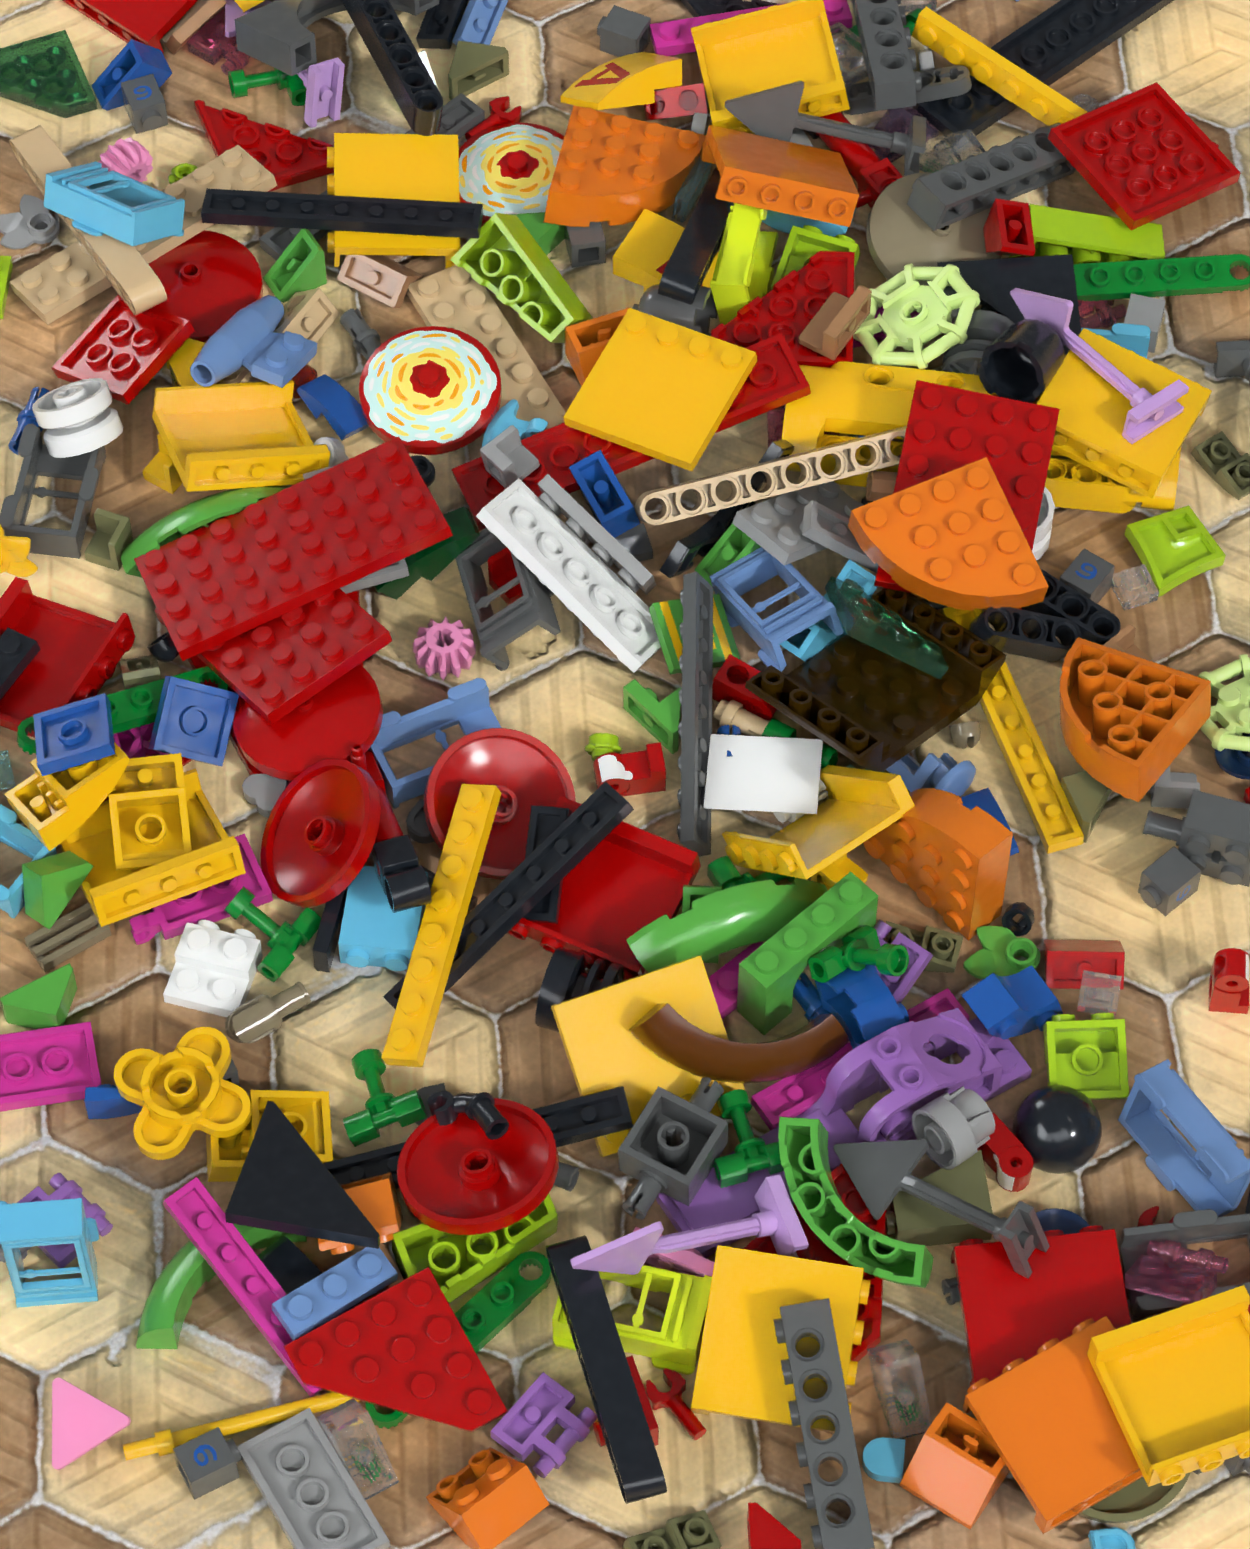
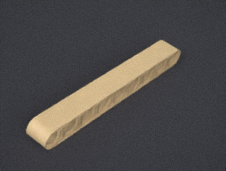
M41 125L9 140L16 159L43 195H45L46 174L73 167ZM57 213L134 315H138L167 300V294L161 281L135 246L128 245L104 233L102 236H92L72 226V221L74 220Z
M907 426L648 491L641 494L637 499L635 511L642 522L651 525H662L898 465L901 455L894 456L892 454L890 443L897 436L904 440ZM862 445H866L870 450V459L864 465H860L855 458L856 450ZM827 454H831L836 460L835 469L829 474H825L820 466L822 458ZM795 462L801 468V476L798 481L790 483L786 478L785 471L791 463ZM761 471L765 474L767 483L763 490L756 492L752 489L750 480L756 472ZM727 480L732 487V493L728 499L721 501L717 498L715 489L719 482ZM692 489L697 495V502L693 508L686 510L682 507L680 498L684 491ZM652 498H657L662 504V511L656 518H649L645 512L646 503Z

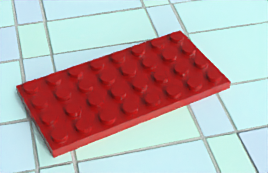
M398 436L251 504L241 512L225 516L208 524V527L204 526L160 546L159 550H151L145 555L134 558V561L183 662L453 536Z

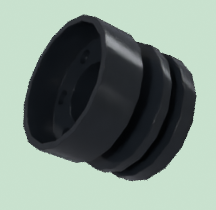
M562 947L556 949L546 969L540 988L535 1014L536 1025L559 1032L551 1006L624 981L623 965L613 962L606 971L605 960L598 958L593 963L589 972L585 973L586 957L583 953Z

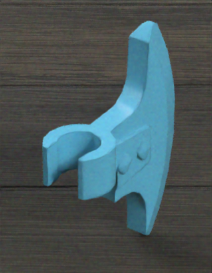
M512 399L499 409L488 424L484 433L482 447L511 425L518 429L520 439L522 440L544 431L548 422L541 418H534L531 421L516 418L519 404L517 400Z

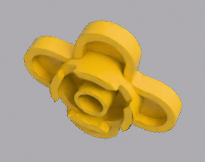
M198 1027L188 1031L180 1039L174 1052L163 1055L150 1049H134L125 1053L116 1063L114 1080L118 1092L124 1099L143 1107L134 1123L133 1133L139 1150L145 1156L155 1160H166L175 1157L185 1148L195 1130H200L219 1138H228L241 1133L248 1126L252 1117V1107L248 1094L240 1086L223 1079L231 1063V1050L226 1036L219 1030L211 1027Z

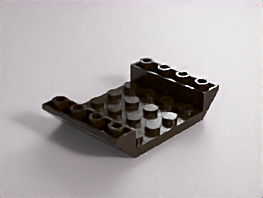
M884 588L870 598L867 621L787 675L770 665L746 681L745 688L855 763L871 771L883 772L976 706L1005 662L1006 654L912 593Z

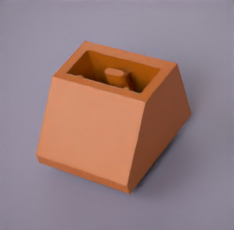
M629 308L565 327V354L581 387Z
M392 1173L340 1185L379 1233L380 1244L393 1240V1233L400 1231L403 1215ZM317 1238L320 1252L330 1249L331 1254L336 1255L355 1249L354 1244Z
M946 1402L925 1432L900 1482V1487L971 1530L1010 1470L979 1422Z
M491 1447L474 1454L469 1459L467 1466L455 1475L443 1478L436 1485V1490L426 1497L431 1506L453 1531L472 1549L495 1548L550 1505L526 1464Z

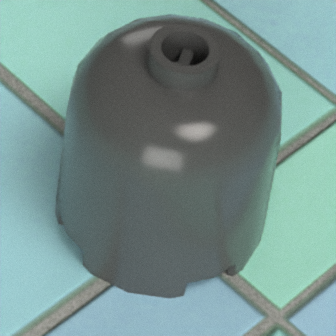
M660 284L653 285L644 292L639 304H634L633 306L635 310L711 336V333H709L710 318L717 319L718 315L711 288L705 286L700 287L693 304L690 305L659 295L658 288Z

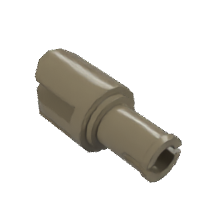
M301 982L295 983V985L271 998L268 995L261 994L232 1011L231 1015L226 1018V1033L232 1040L238 1043H254L281 1028L283 1017L304 1005L310 1004V996Z

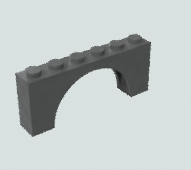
M275 0L235 19L237 50L293 76L308 69L310 65L317 64L315 33L309 31L307 27L320 18L345 11L346 8L341 0ZM389 0L394 10L407 12L415 16L439 4V0Z

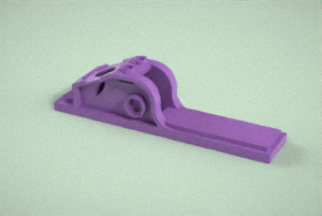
M959 1008L941 1012L935 1017L893 1026L848 1052L829 1072L825 1090L821 1097L809 1109L795 1118L819 1119L829 1132L828 1157L832 1172L841 1164L833 1149L835 1144L917 1140L912 1126V1115L916 1110L935 1098L940 1097L944 1093L951 1094L964 1086L965 1089L975 1091L987 1102L1030 1078L1032 1069L1009 1039L1003 1040L992 1036L978 1017L968 1021ZM955 1052L963 1060L959 1064H948L941 1061ZM891 1089L892 1092L879 1100L866 1113L858 1131L846 1115V1112L852 1110L855 1104L878 1091L882 1093ZM779 1126L758 1138L764 1139L766 1145L778 1142ZM712 1168L689 1206L664 1193H659L656 1201L678 1232L751 1218L752 1214L760 1212L754 1196L764 1179L769 1176L781 1175L793 1205L795 1204L790 1195L784 1171L770 1175L768 1169L748 1173V1180L746 1182L720 1188L714 1168ZM741 1238L694 1249L698 1250L704 1258H707L716 1253L717 1245L729 1246Z

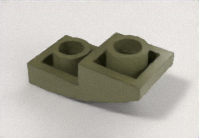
M1223 431L1194 447L1191 452L1192 456L1224 490L1238 500L1250 494V456L1248 453L1241 456Z
M886 921V924L891 926L892 929L884 939L885 942L891 944L900 932L933 955L923 971L954 973L963 940L962 936L926 925L923 932Z
M702 1510L669 1519L664 1528L627 1537L622 1546L624 1549H720L722 1545L706 1511Z

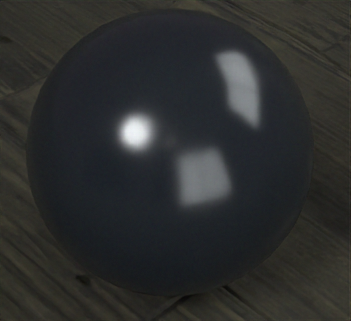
M1064 1085L1045 1086L1029 1094L1019 1105L1013 1120V1134L1031 1154L1034 1163L1033 1167L1048 1173H1069L1083 1167L1096 1153L1102 1137V1123L1095 1105L1082 1092Z

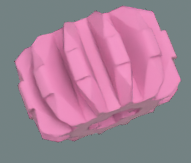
M131 137L125 140L118 139L115 145H108V150L100 154L101 160L99 163L102 164V168H108V172L115 171L141 183L147 181L146 176L153 169L151 165L153 158L149 151Z
M445 616L442 623H436L430 619L428 628L419 627L417 638L413 642V652L415 653L418 668H425L428 677L439 673L444 681L449 673L458 678L461 669L470 670L472 658L476 654V644H474L470 628L463 629L461 620L450 624Z

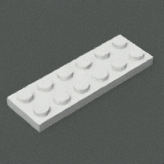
M519 478L484 506L476 515L486 528L535 574L539 581L547 586L564 603L566 608L573 612L591 630L593 635L599 638L633 673L661 648L649 607Z

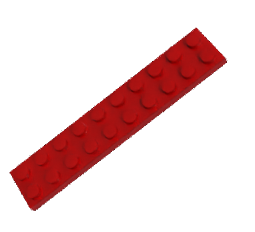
M782 333L746 347V349L756 352L757 362L715 433L811 394L810 385ZM565 423L521 440L522 445L539 460L540 466L522 480L538 498L542 494L538 483L547 474L568 494L580 490L569 467L599 450L602 451L615 475L655 459L566 426ZM481 456L452 468L455 481L479 531L485 529L486 526L476 515L484 506L505 490L485 470Z

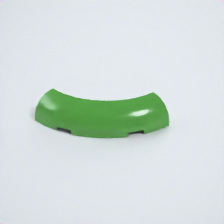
M290 486L231 489L204 497L170 513L147 528L122 551L121 562L125 573L142 578L134 558L145 555L151 550H159L160 546L204 526L208 527V524L225 516L241 512L247 506Z
M769 879L733 886L693 900L690 910L672 919H669L668 915L659 917L630 936L626 941L636 959L647 972L697 955H701L704 962L729 950L767 941L828 890L824 884L804 879H794L791 885H776L773 880Z
M779 1117L778 1140L781 1165L784 1169L790 1195L811 1230L830 1250L854 1267L864 1268V1272L886 1281L925 1288L930 1279L934 1258L926 1246L899 1241L877 1231L875 1232L859 1221L844 1205L837 1192L830 1170L828 1157L829 1132L820 1120Z
M233 1224L250 1247H255L256 1250L269 1247L281 1236L287 1237L292 1242H307V1236ZM190 1240L168 1262L153 1285L141 1316L136 1342L137 1349H178L182 1325L192 1305L193 1297L205 1281L209 1282L216 1275Z

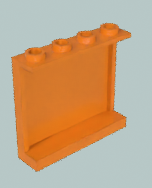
M708 126L700 158L703 162L717 165L721 178L715 195L716 199L850 227L859 193L840 153L718 126Z
M1107 1316L1096 1322L1092 1318L1083 1321L1072 1330L1073 1335L1062 1341L1055 1338L1046 1342L1037 1350L1038 1354L1027 1361H1024L1023 1358L1014 1360L1002 1370V1375L991 1381L988 1378L977 1381L967 1389L968 1394L965 1395L963 1410L965 1413L972 1411L1036 1511L1034 1521L1043 1534L1143 1477L1087 1356L1092 1337L1115 1330Z

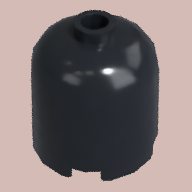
M1031 319L1017 322L999 335L983 352L982 360L978 363L980 381L989 394L994 392L999 397L1033 403L1046 389L1062 365L1065 358L1064 344L1058 333L1048 324Z

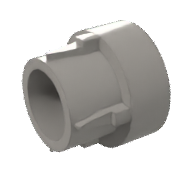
M962 1086L951 1094L944 1093L916 1110L912 1115V1126L917 1139L927 1140L929 1148L925 1153L939 1167L952 1170L978 1152V1147L990 1140L989 1135L995 1131V1120L990 1108L982 1097L975 1091L965 1089Z

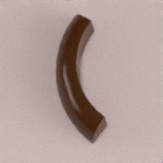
M668 1003L657 1004L629 1029L645 1047L661 1059L693 1075L730 1083H761L797 1075L830 1058L849 1042L847 1033L833 1014H820L799 1030L769 1042H734L711 1035L692 1025Z

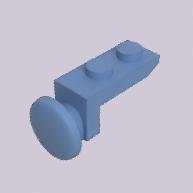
M929 753L921 765L912 756L907 754L886 769L889 773L899 774L910 792L921 788H935L951 792L959 797L969 788L976 774V768L971 761H963L957 764L948 753H943L940 758H937L933 753Z

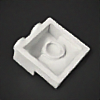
M199 920L197 924L187 922L174 954L176 963L163 993L164 1002L223 1017L230 1016L233 1010L243 1005L246 1001L257 972V966L260 964L263 956L261 941L256 939V936L246 929H236L233 934L221 931L217 924L209 920Z

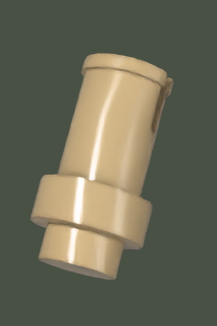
M721 700L713 715V718L720 721L719 726L729 725L730 731L733 725L739 727L741 733L747 736H762L764 729L770 722L743 709V704L735 700L730 702Z

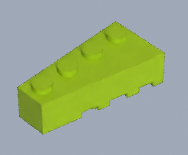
M1029 205L1036 250L1034 256L1031 257L1072 254L1073 264L1165 258L1161 224L1147 223L1134 230H1130L1120 218L1042 205Z
M495 213L481 227L479 238H470L450 259L455 265L464 268L470 273L471 278L477 283L486 286L492 291L496 298L504 305H509L519 313L521 319L552 343H565V327L593 319L517 215Z
M548 1194L544 1201L529 1215L503 1229L484 1234L457 1235L436 1230L422 1223L394 1233L392 1252L403 1280L429 1267L448 1303H451L508 1265L518 1255L529 1251L556 1233L558 1214Z

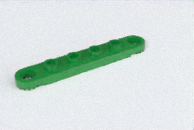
M1243 254L1073 264L1077 298L1083 301L1130 299L1131 293L1147 297L1213 294L1238 290L1242 292L1250 288V257ZM1238 265L1239 267L1244 266L1243 268L1247 269L1246 271L1249 276L1245 279H1236L1230 274V269Z
M208 666L173 676L200 684L201 681L203 683L205 680L208 682L211 679V682L215 681V684H218V688L228 691L229 685ZM165 678L107 695L111 703L113 734L155 722ZM33 716L23 720L19 724L17 732L18 746L23 748V752L26 753L28 751L29 755L36 753L35 740L27 736L28 732L31 733L32 730L35 732Z
M528 1251L518 1255L455 1313L476 1353L520 1314L544 1288L548 1287L551 1281V1269L548 1259L543 1254ZM533 1264V1266L537 1265L539 1269L541 1268L543 1273L536 1280H526L520 1275V1270L522 1271L523 1267L525 1268L527 1265L531 1266ZM365 1403L368 1419L373 1425L379 1426V1428L386 1427L389 1429L392 1426L396 1427L408 1416V1414L397 1410L387 1415L380 1414L376 1411L375 1405Z

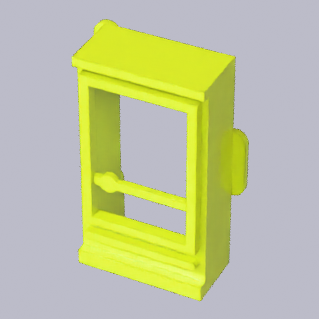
M738 203L730 206L731 212L728 214L713 278L710 281L720 324H727L737 316L738 310L757 296L762 298L771 291L770 288L775 276L774 268L771 266L779 236L778 232L760 231L762 220H766L768 212L766 209Z
M643 1265L640 1272L636 1275L598 1271L601 1279L620 1282L626 1286L642 1289L636 1314L632 1316L633 1326L615 1323L624 1352L651 1357L653 1366L658 1369L664 1370L667 1368L686 1375L694 1373L698 1360V1344L707 1312L712 1277L704 1275L703 1278ZM648 1291L670 1293L661 1332L639 1328L644 1323L642 1314ZM558 1295L552 1317L553 1343L557 1347L576 1351Z

